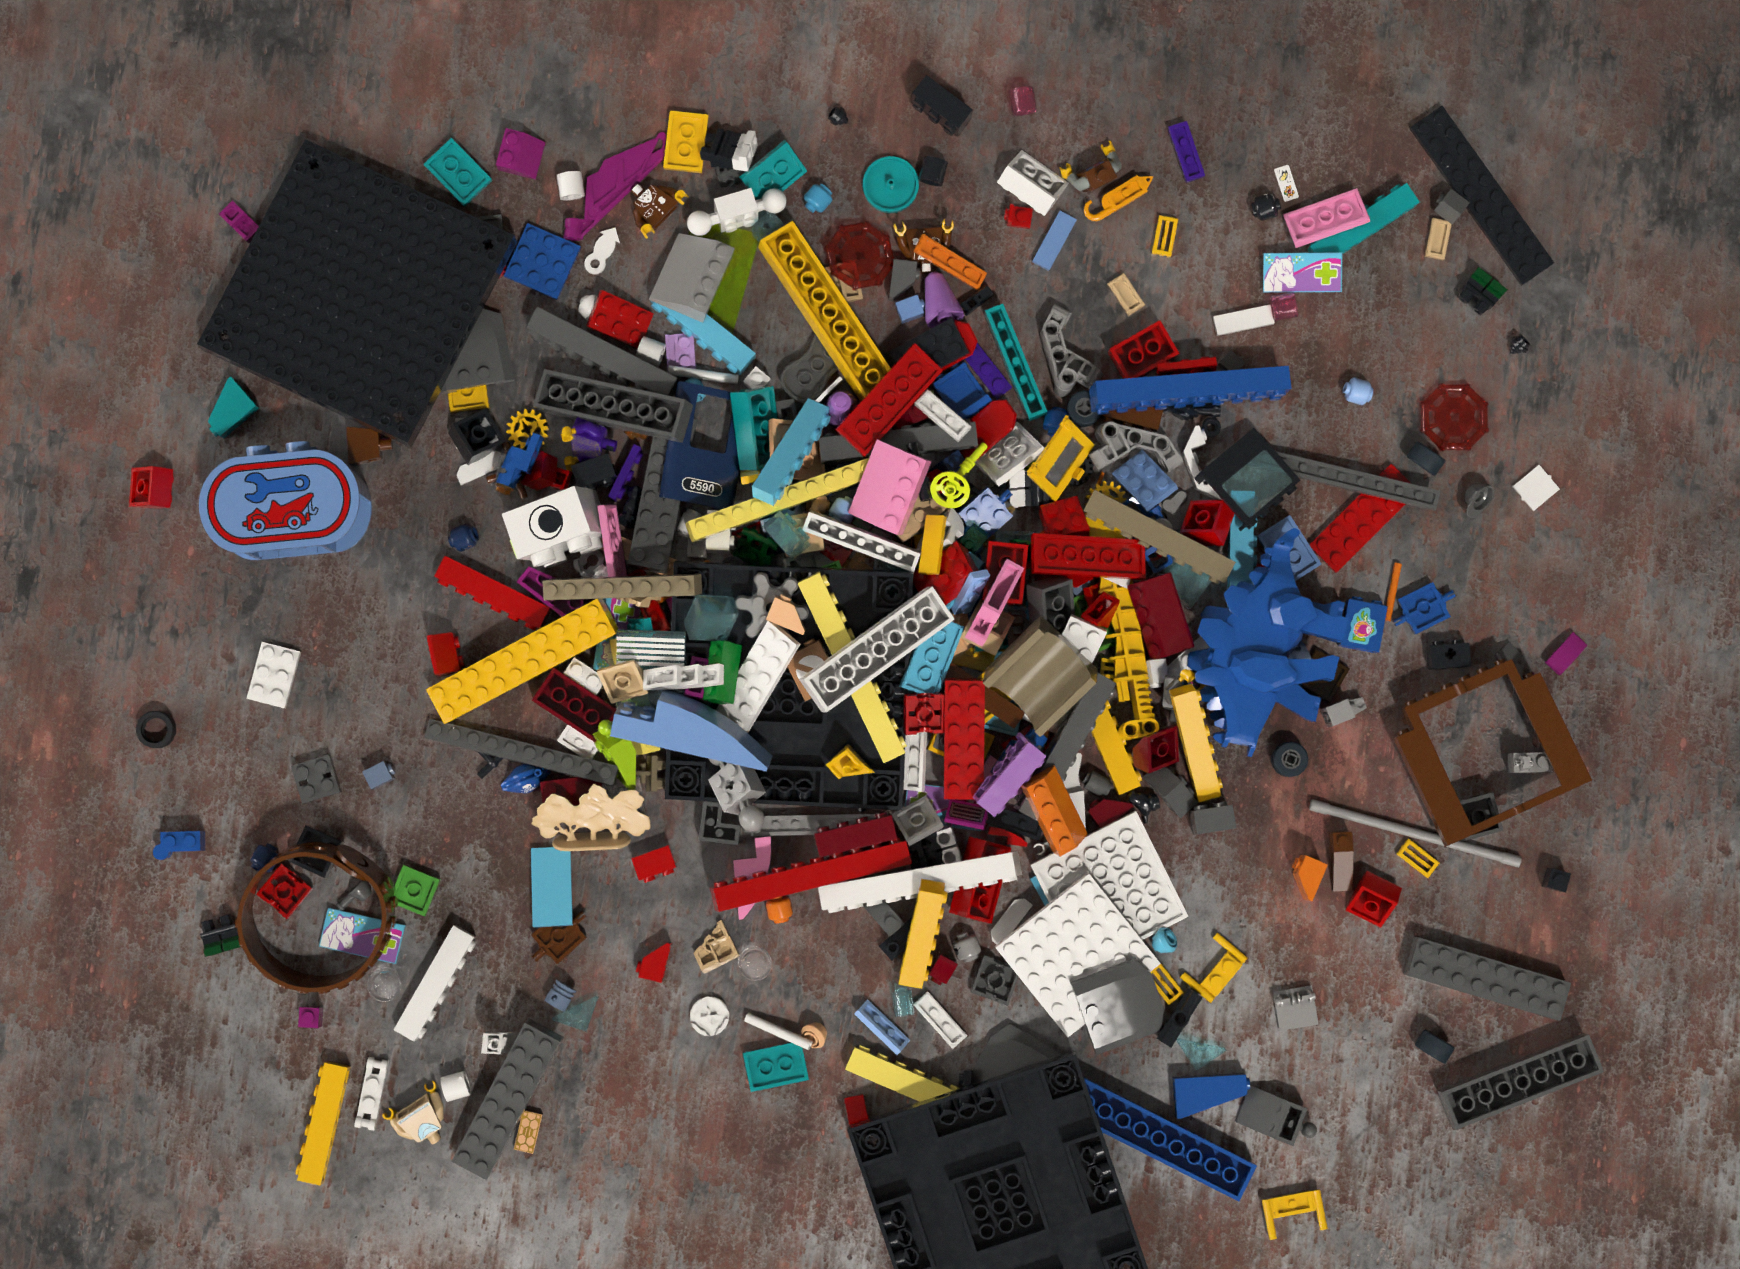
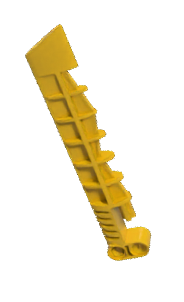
M1086 517L1090 528L1089 536L1126 539V537L1121 535V530L1117 528L1111 530L1103 526L1104 521L1097 518L1095 522ZM1100 577L1098 594L1101 595L1102 592H1105L1120 600L1111 620L1115 634L1106 635L1105 638H1116L1115 656L1109 658V661H1115L1114 679L1112 681L1116 683L1119 702L1130 701L1129 683L1135 719L1120 725L1118 733L1124 740L1141 739L1159 730L1155 713H1152L1154 707L1150 703L1152 699L1149 697L1151 691H1148L1150 684H1147L1149 677L1141 628L1128 588L1126 589ZM1145 723H1149L1151 725V733H1148L1145 730ZM1126 726H1130L1133 729L1132 735L1126 733Z

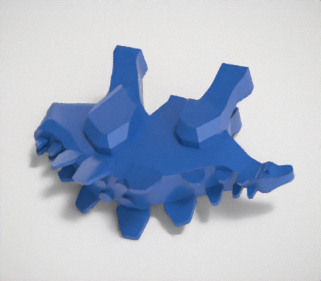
M1297 528L1287 531L1274 542L1272 548H1265V554H1262L1260 557V563L1265 567H1255L1249 574L1253 584L1241 581L1236 586L1231 585L1224 592L1223 596L1228 608L1206 606L1201 613L1202 620L1197 631L1210 648L1192 651L1188 654L1187 666L1196 671L1195 681L1206 685L1199 690L1202 698L1201 701L1208 702L1206 704L1208 710H1215L1209 715V718L1214 720V726L1223 729L1221 732L1213 733V739L1224 748L1228 746V743L1247 746L1248 757H1252L1255 751L1259 734L1275 702L1306 721L1316 722L1321 698L1309 695L1298 684L1319 680L1331 682L1335 677L1339 657L1329 655L1319 659L1287 658L1302 640L1303 633L1336 643L1343 642L1349 618L1342 616L1345 602L1335 601L1323 605L1301 596L1290 564V551L1293 548L1295 538L1300 534Z

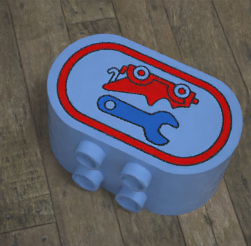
M307 441L286 443L285 453L270 450L268 445L246 447V456L231 458L218 465L209 474L202 486L199 496V513L206 533L221 548L234 552L248 560L307 556L348 550L356 545L364 536L372 515L371 495L367 484L360 474L335 455L317 450V447H310V442Z

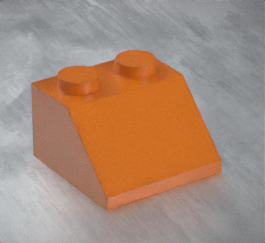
M1300 855L1299 858H1295L1292 864L1294 869L1293 876L1302 898L1306 901H1313L1328 864L1307 855Z

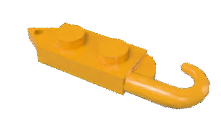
M1136 175L1105 194L1101 201L1104 210L1097 214L1089 212V205L1092 203L1089 200L1084 206L1085 216L1091 221H1100L1146 194L1153 176L1139 177Z

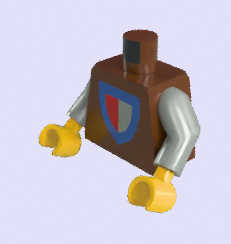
M1109 141L1110 144L1107 147H1103L1101 144V148L1107 158L1077 174L1072 172L1069 163H1066V169L1061 167L1059 169L1062 178L1068 179L1077 190L1087 192L1095 190L1117 178L1116 173L1121 170L1122 164L1112 142Z

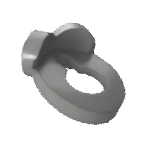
M599 550L582 554L579 559L573 561L574 569L580 572L583 578L592 577L595 574L593 570L604 564V557ZM590 555L597 556V565L590 566L585 570L583 566L587 563V558Z

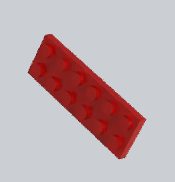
M914 343L835 430L863 457L866 456L874 447L876 440H880L943 370Z
M1392 464L1379 475L1410 483ZM1361 493L1309 545L1314 553L1334 573H1337L1406 504Z
M1033 533L1031 534V571L1033 574L1144 580L1146 579L1145 547L1138 544L1139 539L1130 540Z

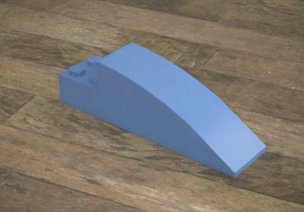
M663 690L658 699L656 710L652 706L640 707L636 706L633 702L625 701L620 703L614 713L611 737L766 772L772 760V755L738 724L709 706L670 690Z

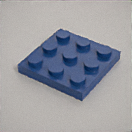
M527 223L504 277L558 300L581 250V246Z

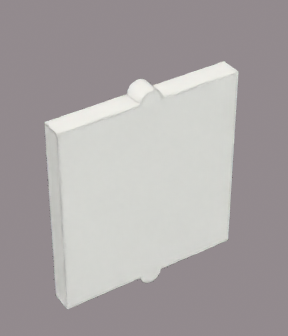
M1540 465L1536 466L1512 486L1521 496V500L1525 501L1532 511L1536 510L1560 490L1551 479V475H1547Z

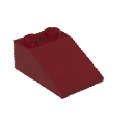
M579 777L540 782L542 803H545L551 794L565 797L573 806H578L580 804L579 798L583 794H588L593 784L602 787V783Z

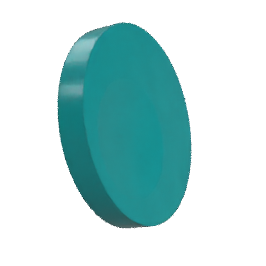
M894 156L882 157L874 161L867 168L863 177V192L869 204L878 211L884 213L901 212L907 209L917 197L919 189L918 175L913 166L906 160Z

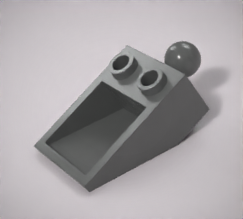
M1250 1085V1090L1247 1091L1236 1123L1294 1146L1299 1131L1306 1138H1313L1317 1133L1315 1124L1311 1122L1302 1123L1307 1112L1305 1106ZM1291 1109H1295L1297 1111V1114L1295 1116H1291L1289 1114ZM1286 1127L1289 1128V1134L1284 1135L1282 1130Z

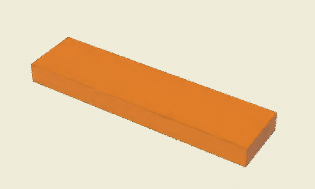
M925 234L921 235L913 250L916 254L975 290H979L987 275V272Z

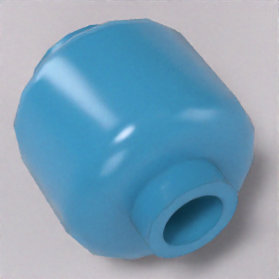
M822 183L820 185H812L804 195L805 207L812 213L815 211L819 213L824 212L832 202V192Z

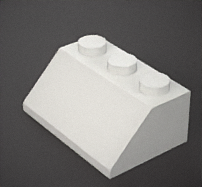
M1023 150L1007 165L997 182L1005 190L1010 191L1019 200L1027 203L1036 212L1044 216L1053 207L1069 184Z

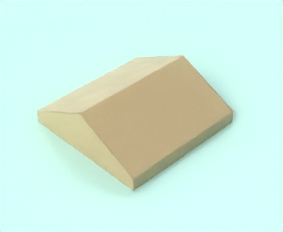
M634 659L597 670V674L611 704L645 695L649 692L643 689V670Z

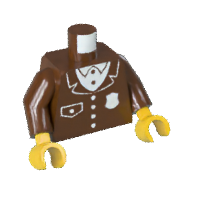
M637 184L631 190L638 198L633 203L635 207L633 215L636 226L647 239V233L653 232L654 234L655 230L679 207L678 202L684 205L682 198H689V196L683 190H676L672 187L651 185L645 190L640 184Z
M944 219L942 227L906 229L904 222H902L903 227L897 229L894 223L893 227L897 233L898 247L907 259L920 263L922 274L931 273L932 263L913 252L922 234L927 235L949 249L954 221L952 220L950 226H946Z

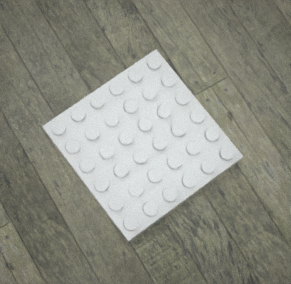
M1136 811L1088 834L1077 848L1061 857L1051 853L1030 864L1048 902H1051L1088 872L1141 940L1155 934L1161 927L1167 928L1189 917Z
M1088 872L995 945V948L1067 1037L1071 1036L1085 1024L1070 982L1136 958L1150 972L1161 964Z

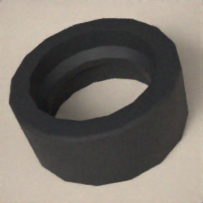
M150 711L138 720L136 734L143 745L150 748H163L174 740L176 725L168 714L160 711ZM153 718L162 719L167 725V734L160 741H152L145 734L146 723Z

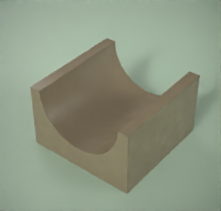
M1040 615L985 669L983 684L988 689L995 687L1008 695L1030 719L1035 733L1041 737L1097 683L1098 669Z

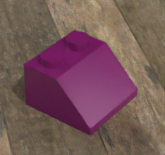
M506 128L496 162L497 169L536 180L546 142L524 132Z

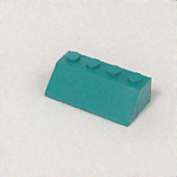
M774 386L730 392L740 470L763 469L770 458L768 420L772 418L778 419Z

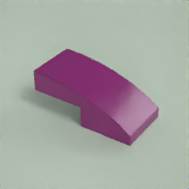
M232 200L219 215L250 244L259 226Z
M1572 632L1545 663L1560 676L1588 645Z

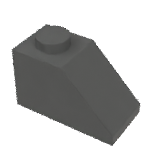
M894 259L889 301H894L915 284V279L919 280L920 268H917V262Z
M884 900L878 905L867 906L866 904L864 906L889 937L905 924Z

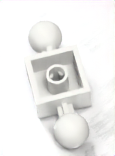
M752 188L718 197L714 199L715 213L707 214L704 211H695L689 215L687 227L692 234L697 236L707 234L712 225L719 224L721 233L725 231L726 233L734 232L738 227L742 226L751 227L758 222L759 211L766 210L772 214L781 212L786 206V196L781 190L773 188L767 190L763 194L762 199L755 200Z

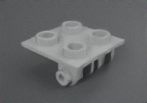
M1312 985L1273 992L1279 1031L1319 1025L1315 1006L1316 996Z

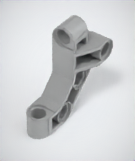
M1055 303L1041 329L1040 338L1053 378L1054 392L1057 396L1065 397L1070 393L1076 381L1089 389L1095 381L1100 380L1103 373L1088 360L1066 348L1061 330L1065 327L1072 313ZM1046 329H1052L1054 334L1047 333ZM1059 354L1062 357V359L1057 360L1054 358L1053 355Z
M1114 422L1103 423L1096 427L1095 436L1101 447L1089 454L1098 471L1134 448L1153 452L1165 473L1170 472L1183 463L1181 455L1167 436ZM1105 428H1108L1109 435H1106ZM1132 432L1138 437L1136 443L1130 441V434ZM1158 439H1161L1164 442V447L1162 449H1159L1156 446V441Z

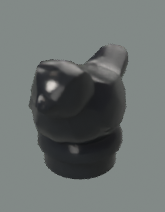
M1132 790L1128 795V801L1141 812L1144 824H1147L1148 815L1151 811L1160 809V802L1156 793L1146 795L1145 793H1136Z

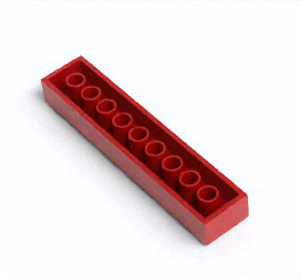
M897 838L886 841V844L883 845L881 843L869 845L867 849L863 850L862 847L848 850L847 854H843V852L832 854L826 859L824 857L811 858L810 863L806 864L804 861L791 863L790 868H785V866L771 868L772 872L766 873V871L752 873L753 877L750 878L744 875L734 877L733 882L727 883L725 880L714 882V886L710 887L715 911L721 912L909 865L912 862L907 841Z

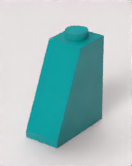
M231 376L227 379L207 421L211 425L210 431L216 437L221 436L224 439L260 409Z

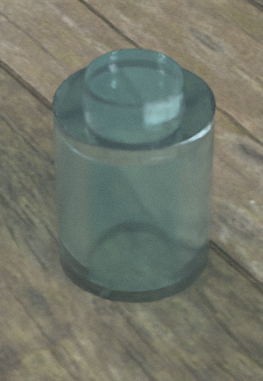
M907 987L895 988L896 992L892 993L895 1017L915 1014L912 990H907Z

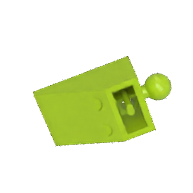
M602 720L598 725V731L593 734L596 739L594 744L598 751L604 754L609 764L617 766L618 773L616 778L628 790H636V750L631 741L611 737L613 721Z

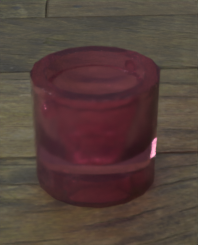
M1024 86L1009 91L1013 116H1025L1037 112L1033 87Z
M1294 292L1270 296L1274 321L1298 317Z

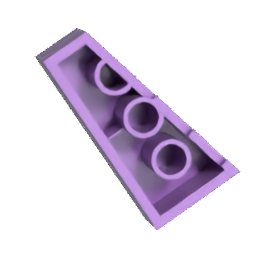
M1018 732L1016 735L1018 740L1014 746L1009 745L1005 752L1007 754L1004 760L998 761L993 767L994 774L992 777L987 776L973 796V799L994 817L1004 810L1005 804L1009 799L1017 795L1018 789L1023 783H1027L1030 780L1031 774L1036 768L1042 766L1046 755L1021 732Z

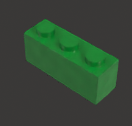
M711 641L708 665L719 663L724 665V685L704 687L703 700L717 704H734L742 645L728 641Z

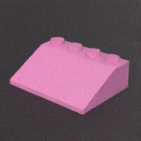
M877 439L848 513L891 533L903 535L931 461Z

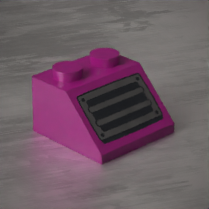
M950 799L944 822L985 830L989 812L975 800L973 804L966 802L965 799Z

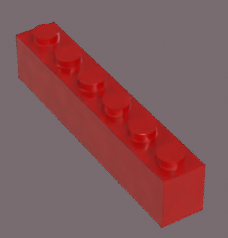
M447 556L443 557L434 575L438 579L437 583L447 588L450 584L456 587L455 592L466 596L468 593L474 596L473 601L481 605L486 602L491 605V610L497 613L504 611L508 613V618L516 622L520 619L526 622V627L534 631L544 626L552 610L550 607Z

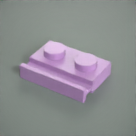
M684 333L665 335L667 371L669 365L696 369L694 337L692 335L688 337Z

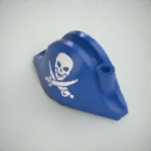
M528 764L519 765L501 784L502 790L515 793H530L540 786V782H543L551 771Z

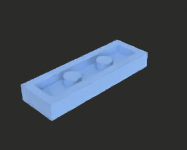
M987 569L969 573L951 608L954 615L967 614L972 611L990 577Z
M868 999L854 1013L896 1055L910 1042V1039Z

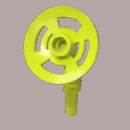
M982 442L970 457L965 458L959 465L960 468L957 472L945 471L933 479L930 490L936 503L945 508H957L968 500L970 486L964 475L970 472L975 466L976 460L988 448L985 443ZM944 476H947L940 482V484H937L939 479H941ZM960 480L963 482L964 486H960ZM941 490L948 497L947 501L943 500L937 491ZM961 493H964L960 500L954 502V499L958 498Z

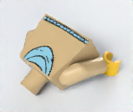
M432 1081L434 1087L431 1090H428L426 1083L424 1085V1089L430 1092V1095L425 1094L398 1113L394 1108H388L391 1111L390 1117L383 1112V1118L391 1121V1126L399 1136L410 1140L414 1139L417 1142L427 1138L431 1144H435L441 1139L437 1131L442 1127L441 1121L444 1118V1108L440 1095L436 1092V1082Z

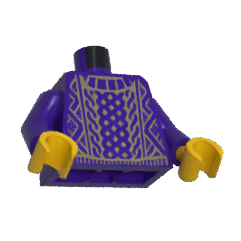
M577 417L572 429L569 426H565L562 429V441H571L572 454L576 456L565 457L564 464L568 471H572L571 466L577 462L581 463L590 458L601 456L606 450L616 451L617 441L608 439L607 428Z

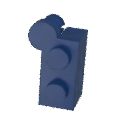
M205 831L160 832V844L154 847L153 856L158 860H165L171 857L172 852L205 851Z

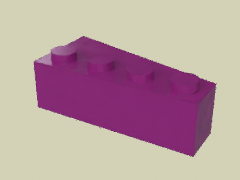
M529 566L517 580V583L562 617L595 600H544L543 580L557 578Z

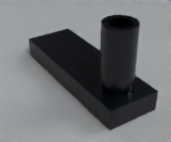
M912 917L879 945L891 961L905 950Z

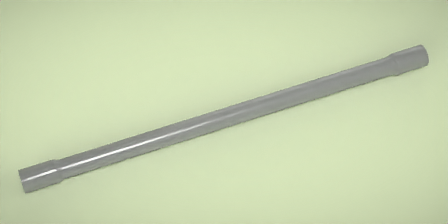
M1311 799L1309 805L1310 811L1325 815L1329 814L1444 846L1440 836L1435 833L1347 810L1315 799ZM1458 841L1446 846L1518 868L1522 860V856L1500 852L1464 841Z

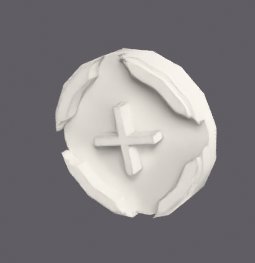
M706 996L699 999L690 1011L692 1027L704 1036H714L721 1033L729 1022L727 1005L716 997Z

